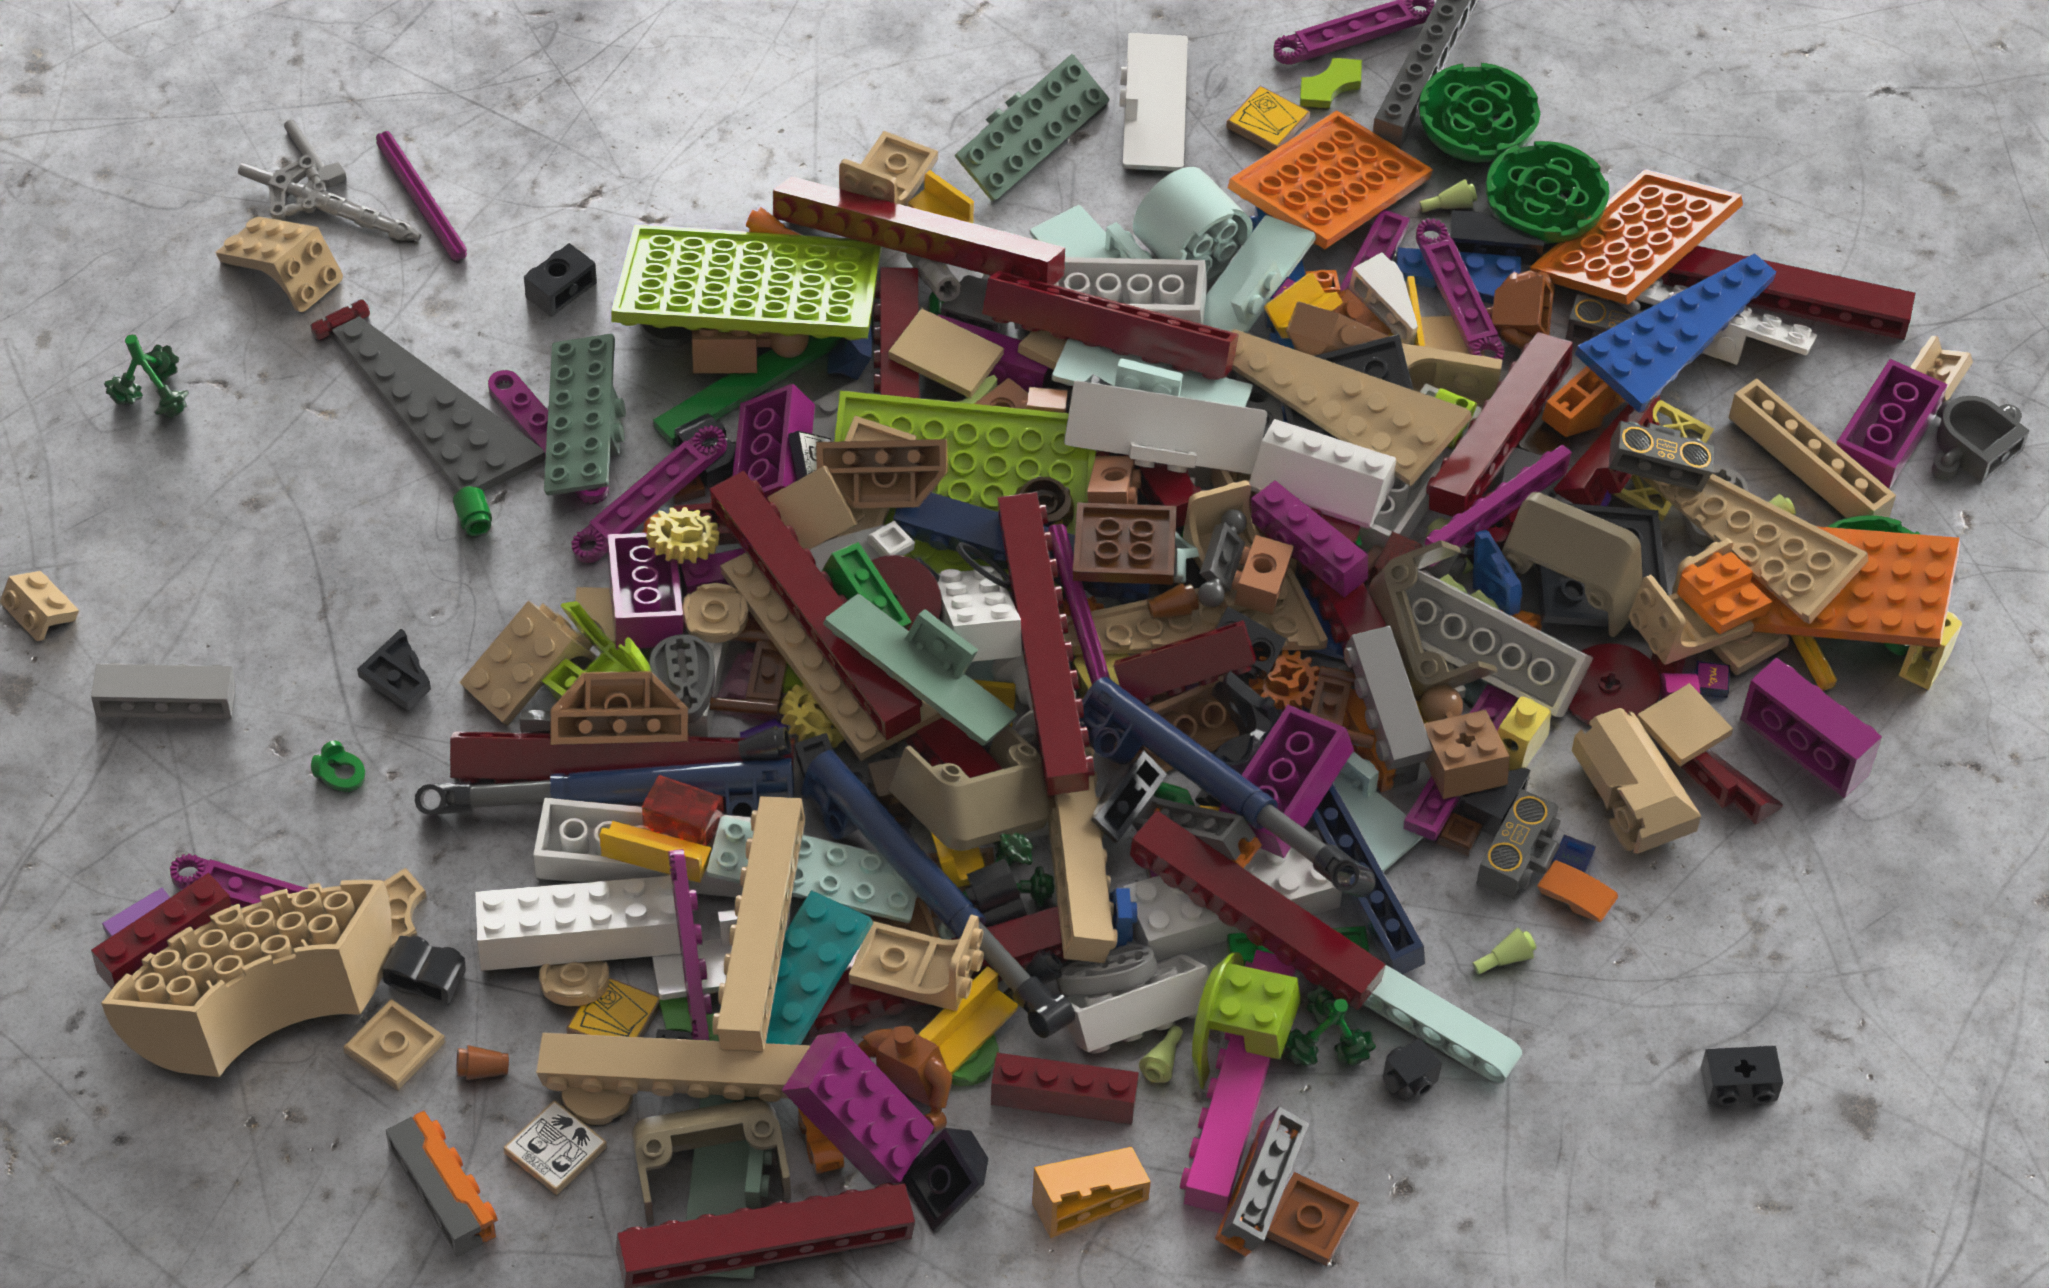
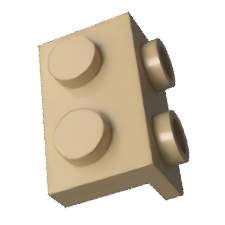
M1931 336L1926 345L1921 348L1919 355L1910 368L1948 384L1943 402L1949 400L1972 365L1973 360L1971 353L1942 350L1939 337Z
M41 571L9 576L0 599L1 605L36 641L44 640L49 626L76 621L79 610L67 596Z

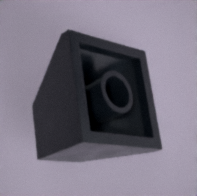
M944 1128L914 1159L902 1179L933 1231H939L985 1184L989 1158L971 1130Z

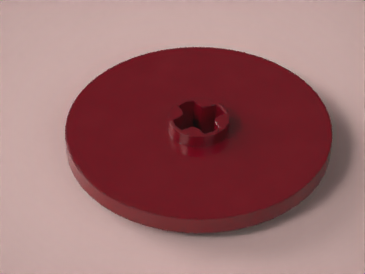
M887 555L871 560L912 623L907 629L908 631L918 614L924 609L940 620L942 613L941 590L933 574L923 564L901 555Z
M1612 643L1594 645L1581 651L1593 657V660L1568 707V711L1580 721L1590 725L1589 722L1594 717L1617 708L1624 709L1627 715L1630 711L1637 717L1640 712L1658 702L1661 687L1660 676L1653 662L1642 652L1626 645ZM1609 683H1615L1611 689L1605 688Z

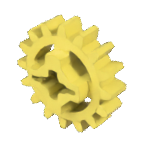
M672 507L668 514L659 511L658 518L651 517L650 524L647 526L646 539L648 540V547L655 548V555L666 554L665 560L676 559L680 564L684 562V559H689L692 563H696L697 557L706 560L708 559V553L714 554L716 552V546H718L719 541L718 524L710 523L711 516L701 517L699 510L692 512L688 511L687 507H683L681 512H677Z
M797 684L794 685L792 690L788 691L781 701L783 705L780 707L779 712L785 715L781 723L790 725L791 728L788 733L789 735L797 734L799 736L798 742L827 733L831 746L836 748L840 742H843V736L803 684L802 687Z

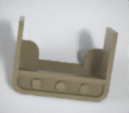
M1532 492L1522 502L1501 552L1519 580L1534 563H1537L1583 583L1590 605L1608 612L1609 635L1616 637L1630 621L1628 616L1642 582L1640 541L1631 531L1545 494Z
M1442 540L1393 558L1372 579L1369 585L1371 598L1385 624L1391 627L1416 701H1420L1424 692L1432 687L1449 685L1456 688L1498 672L1495 665L1481 661H1475L1449 671L1446 660L1442 655L1433 651L1424 652L1406 590L1416 583L1418 569L1461 553L1459 546Z
M1010 725L994 737L988 752L1003 768L1002 770L969 778L959 766L952 763L932 767L911 746H907L904 749L889 791L945 846L957 851H965L1000 841L999 836L1002 833L1006 835H1012L1015 832L1025 834L1045 827L1050 816L1041 756Z
M754 1098L647 1117L638 1121L632 1130L647 1226L654 1225V1217L646 1171L664 1167L671 1160L673 1152L746 1140L751 1147L758 1150L774 1148L784 1201L791 1200L790 1173L781 1126L773 1105L768 1101Z

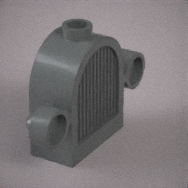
M1962 396L1951 402L1949 400L1945 401L1936 413L1941 418L1937 431V442L1943 452L1935 456L1932 472L1939 479L1950 480L1957 475L1959 466H1961L1981 483L2024 449L2030 430L2020 423L2022 418L2020 409L2010 404H2004L1999 407L1992 401L1978 396Z

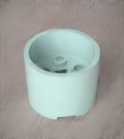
M1197 167L1179 169L1160 180L1143 198L1133 220L1134 234L1158 259L1205 260L1207 284L1220 277L1241 245L1243 246L1252 234L1253 229L1249 216L1209 176Z

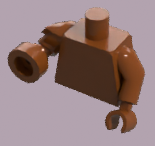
M1531 270L1519 274L1513 272L1495 290L1493 306L1485 308L1498 336L1504 342L1523 350L1525 344L1530 343L1537 332L1550 335L1555 286L1547 273L1541 271L1533 272Z
M897 1026L893 1030L889 1028L876 1029L862 1036L861 1038L864 1040L858 1044V1047L869 1058L876 1057V1066L903 1094L931 1107V1112L924 1115L934 1126L931 1134L933 1135L943 1130L947 1125V1118L942 1112V1108H946L952 1075L946 1067L939 1047L935 1043L915 1034L910 1026Z

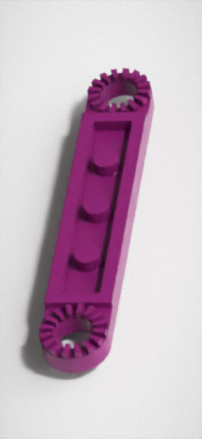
M1394 0L1295 31V34L1286 37L1283 35L1282 38L1278 37L1274 42L1273 56L1278 62L1291 65L1426 22L1435 2L1434 0ZM1422 6L1426 8V11L1423 10L1422 12V10H1420V12H1418V10L1416 9L1415 11V8L1413 7ZM1288 47L1295 51L1294 53L1292 51L1291 54L1289 52L1286 54V51L1283 52L1282 48Z
M1433 218L1432 220L1426 219V221H1421L1416 230V242L1469 353L1482 356L1480 354L1481 351L1492 350L1497 355L1494 358L1501 359L1503 363L1504 346L1500 342L1494 324L1453 239H1451L1447 231V227L1440 220L1435 221ZM1427 231L1437 232L1439 236L1437 237V239L1434 238L1432 240V238H1425L1424 233Z
M499 370L493 373L488 380L489 394L496 400L500 408L523 435L543 449L546 459L548 409L515 372ZM503 381L505 383L508 381L509 384H512L508 389L497 388V385L500 384L499 382L502 384ZM609 485L596 491L582 490L575 491L581 501L584 500V503L589 502L593 504V502H596L598 504L599 501L602 502L604 498H607Z
M712 425L710 427L704 426V429L700 428L699 432H696L691 439L684 441L589 522L586 528L582 529L581 532H577L576 536L574 535L571 547L575 557L583 563H592L599 560L608 552V534H630L726 451L727 441L723 431L717 426L713 427ZM708 438L718 439L717 445H713L714 448L710 447L709 449L706 447L705 449L704 446L702 447V443ZM587 541L596 542L597 545H595V549L592 548V551L583 552V550H580L583 543Z
M671 850L668 852L669 866H671L672 891L692 1038L694 1040L710 1041L706 1015L712 1014L710 993L703 994L702 980H707V968L705 958L699 959L697 945H703L700 924H694L692 911L698 910L697 894L695 889L689 890L684 850Z
M188 853L186 856L183 854L180 858L176 857V860L172 861L170 866L172 882L179 889L183 890L209 872L229 894L231 904H239L242 908L262 902L260 896L275 891L287 889L288 893L292 894L308 889L212 859L206 860L197 857L195 854L192 856ZM186 867H194L198 870L196 875L193 874V877L189 876V878L186 876L183 878V876L179 875V872Z

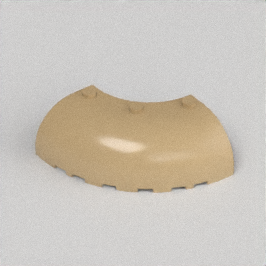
M341 880L340 886L322 888L320 883L308 884V889L289 894L287 889L260 896L262 902L242 909L239 904L221 910L210 916V923L196 930H193L191 927L186 928L167 940L169 946L156 955L149 953L142 959L143 966L133 975L126 974L105 997L101 1004L110 1025L122 1041L133 1051L162 1068L185 1074L220 1077L230 1063L244 1050L275 1031L294 1023L321 1016L361 1014L382 979V968L388 959L390 950L391 909L384 881Z

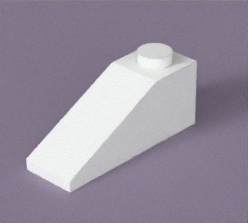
M1381 252L1353 268L1349 289L1391 329L1394 335H1400L1402 343L1414 345L1418 325L1403 274L1397 264L1390 261Z

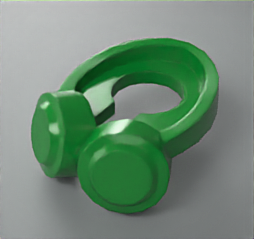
M339 741L327 742L323 745L321 754L314 755L311 760L313 776L321 778L326 785L342 792L354 791L360 788L365 781V767L362 761L355 755L346 752ZM328 764L349 765L355 769V773L350 778L341 779L336 776L335 769Z

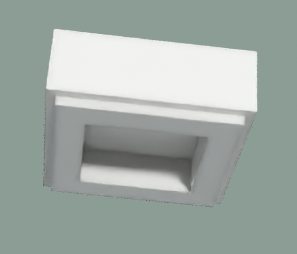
M895 521L869 534L867 539L870 546L881 557L887 555L903 556L914 550L915 542Z

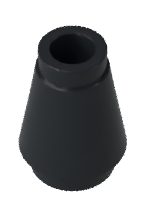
M773 726L744 740H740L738 743L743 761L784 759L785 755L792 752L791 740L786 727L778 728Z

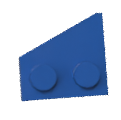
M1489 531L1475 532L1472 588L1475 591L1480 589L1487 598L1492 599L1498 608L1506 614L1520 613V603L1523 594L1520 580Z
M1115 888L1113 892L1109 893V902L1114 904L1112 926L1113 929L1117 930L1116 947L1127 945V942H1132L1133 940L1132 923L1137 922V903L1131 902L1130 888Z

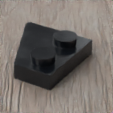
M403 629L396 632L357 668L359 678L408 711L431 690L430 681L425 671L421 668L419 659L415 651L412 650Z

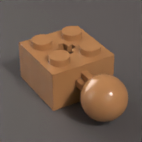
M709 328L692 330L693 373H757L758 347H771L781 357L794 358L802 354L807 348L809 335L784 336L780 333L772 332L752 334L748 331L740 330L720 332L717 329Z
M1438 685L1426 690L1420 700V711L1423 718L1428 722L1424 723L1433 751L1424 762L1442 798L1446 799L1508 785L1510 756L1487 711L1482 710L1461 715L1463 701L1456 689L1449 685Z

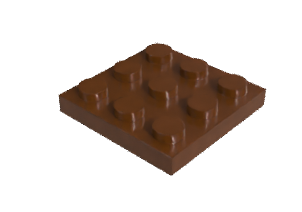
M1077 502L1073 581L1173 585L1176 506Z

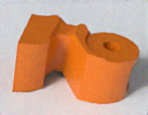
M798 1108V1125L801 1133H806L807 1154L815 1174L844 1168L843 1154Z

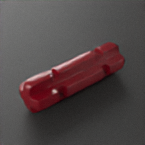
M363 299L352 303L351 308L345 306L325 316L326 320L319 319L310 325L312 334L317 340H322L330 336L329 332L332 329L359 316L363 319L370 315L368 304Z

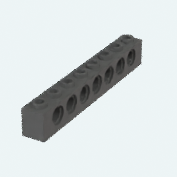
M1479 0L1436 1L1374 118L1373 133L1399 149L1402 148L1419 116L1420 96L1424 86L1431 77L1443 70Z

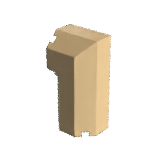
M1617 708L1594 717L1589 722L1592 728L1586 734L1582 729L1575 734L1571 751L1603 799L1606 811L1613 809L1615 818L1609 820L1610 826L1625 850L1630 851L1634 849L1633 853L1639 854L1697 832L1701 814L1634 713L1629 711L1627 715L1624 709Z

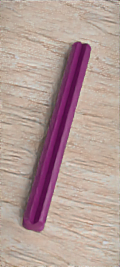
M384 131L382 134L378 133L376 135L377 146L452 260L458 262L460 259H465L467 257L466 246L389 131Z
M1063 524L1052 525L1048 528L1052 536V552L1056 559L1057 569L1092 685L1102 677L1110 679L1082 581H1073L1074 554L1066 527Z

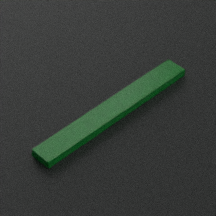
M871 316V326H873V317H872V316ZM809 335L807 348L802 354L794 358L781 357L770 349L757 357V373L728 374L653 419V427L674 446L676 445L675 428L707 413L715 420L739 407L741 403L754 398L830 352L844 337L829 336L827 338H816Z

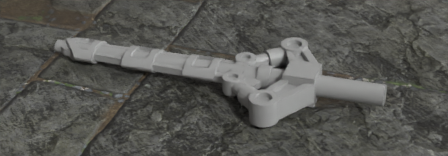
M304 155L280 170L276 169L274 174L241 163L238 168L239 175L269 186V209L272 219L285 221L288 216L296 215L297 212L313 213L318 208L335 216L352 220L354 223L366 228H375L387 232L390 237L401 241H419L421 238V234L406 221L400 219L395 221L381 215L382 212L366 206H360L348 201L346 198L327 192L325 183L319 179L320 176L316 169L315 159L311 155ZM306 176L309 179L305 185L296 184ZM290 194L297 198L296 205L294 203L286 205Z

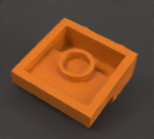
M1718 552L1714 553L1704 565L1697 567L1695 564H1691L1680 575L1677 594L1719 635L1770 611L1772 601L1751 582L1753 571L1733 552L1723 556Z

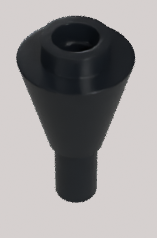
M1039 949L1025 968V971L1031 977L1036 976L1045 985L1062 977L1060 969L1063 965L1055 953L1050 950L1045 952ZM1009 987L1003 993L1015 1001L1013 998L1014 992Z

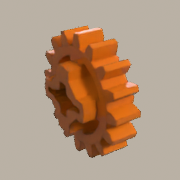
M1283 650L1282 655H1278L1266 679L1257 678L1255 680L1249 678V687L1263 698L1271 697L1275 700L1274 707L1281 709L1282 713L1287 705L1302 710V706L1308 709L1312 707L1320 668L1319 666L1311 667V657L1302 660L1300 658L1301 651L1298 650L1294 655H1289L1288 650ZM1261 655L1258 661H1266V657Z

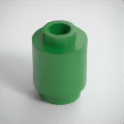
M472 486L460 489L453 497L452 502L461 528L471 536H479L486 533L491 528L492 514L483 490Z

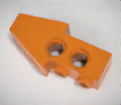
M1586 366L1547 400L1542 420L1563 436L1568 437L1600 427L1603 417L1624 403L1625 400Z

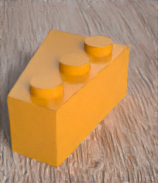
M1132 1147L1034 1167L1032 1205L1049 1237L1053 1238L1149 1200L1151 1181Z

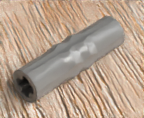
M906 253L908 262L913 268H918L919 278L941 301H952L959 295L961 285L949 270L947 264Z

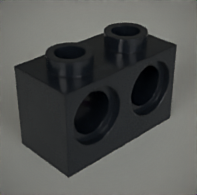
M1227 607L1214 629L1244 620L1252 647L1261 648L1266 654V661L1256 660L1255 664L1250 665L1251 670L1243 673V675L1256 680L1260 678L1263 680L1269 674L1287 639L1236 610Z

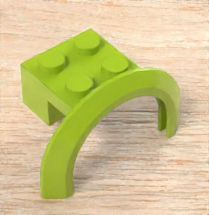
M573 601L560 605L575 626L601 654L585 670H582L565 658L542 680L557 701L583 672L651 671L649 663L632 639L627 637L625 639V647L620 644L618 646L620 649H616V645L595 624L580 603Z
M1232 952L1213 968L1200 999L1192 1041L1193 1069L1200 1089H1204L1210 1073L1208 1062L1210 1029L1244 1036L1245 1049L1248 1053L1275 1059L1281 1058L1301 1002L1298 978L1245 967L1242 955L1238 952Z

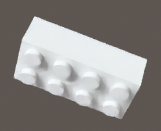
M981 566L993 576L1003 580L1001 575L992 567ZM956 569L942 571L939 574V582H937L942 595L940 621L978 649L972 662L1022 657L1021 619L1007 588L993 583L975 569L962 572Z

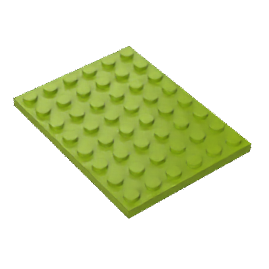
M634 225L611 311V322L621 323L625 326L646 324L657 328L677 326L685 327L689 330L709 328L717 329L720 332L740 330L748 331L752 334L772 332L780 333L784 336L803 334L812 335L816 338L835 336L844 337L848 340L868 339L882 247L850 238Z
M840 391L834 442L845 441L854 416L915 435L916 440L947 439L948 473L934 488L932 493L998 512V497L1015 495L1017 488L1031 479L1040 476L1051 477L1070 489L1074 503V518L1066 530L1067 533L1075 535L1077 502L1088 503L1087 491L1096 450L1065 445L1064 440L1069 413ZM890 508L884 526L893 521L897 508ZM919 540L914 541V550L903 555L912 559L920 557L937 574H941L942 571L947 569H956L960 572L974 570L958 552L949 549L937 550L931 547L929 543ZM982 559L974 560L979 566L991 567ZM1061 587L1062 597H1066L1064 589Z

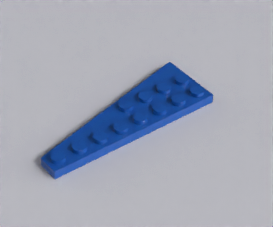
M1754 253L1578 345L1575 356L1640 413L1645 410L1646 405L1653 398H1657L1661 394L1662 389L1669 382H1673L1677 378L1678 373L1687 364L1690 365L1713 342L1714 337L1721 330L1724 331L1728 327L1729 322L1736 315L1739 316L1744 311L1745 306L1753 298L1756 299L1773 282L1776 271Z

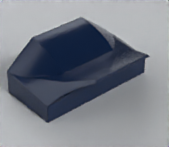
M871 322L868 339L848 340L843 338L827 353L828 374L843 373L855 380L859 379L872 358Z

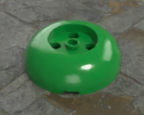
M1462 63L1441 70L1426 83L1419 103L1422 127L1433 144L1444 153L1471 163H1492L1500 154L1516 145L1519 148L1526 147L1536 133L1541 115L1538 96L1526 80L1511 70L1488 63H1481V67H1464Z
M1534 141V146L1519 148L1516 145L1504 151L1492 163L1486 181V197L1495 218L1543 240L1544 244L1572 241L1593 229L1606 210L1610 191L1608 180L1605 181L1600 172L1601 167L1593 158L1577 148L1551 141Z

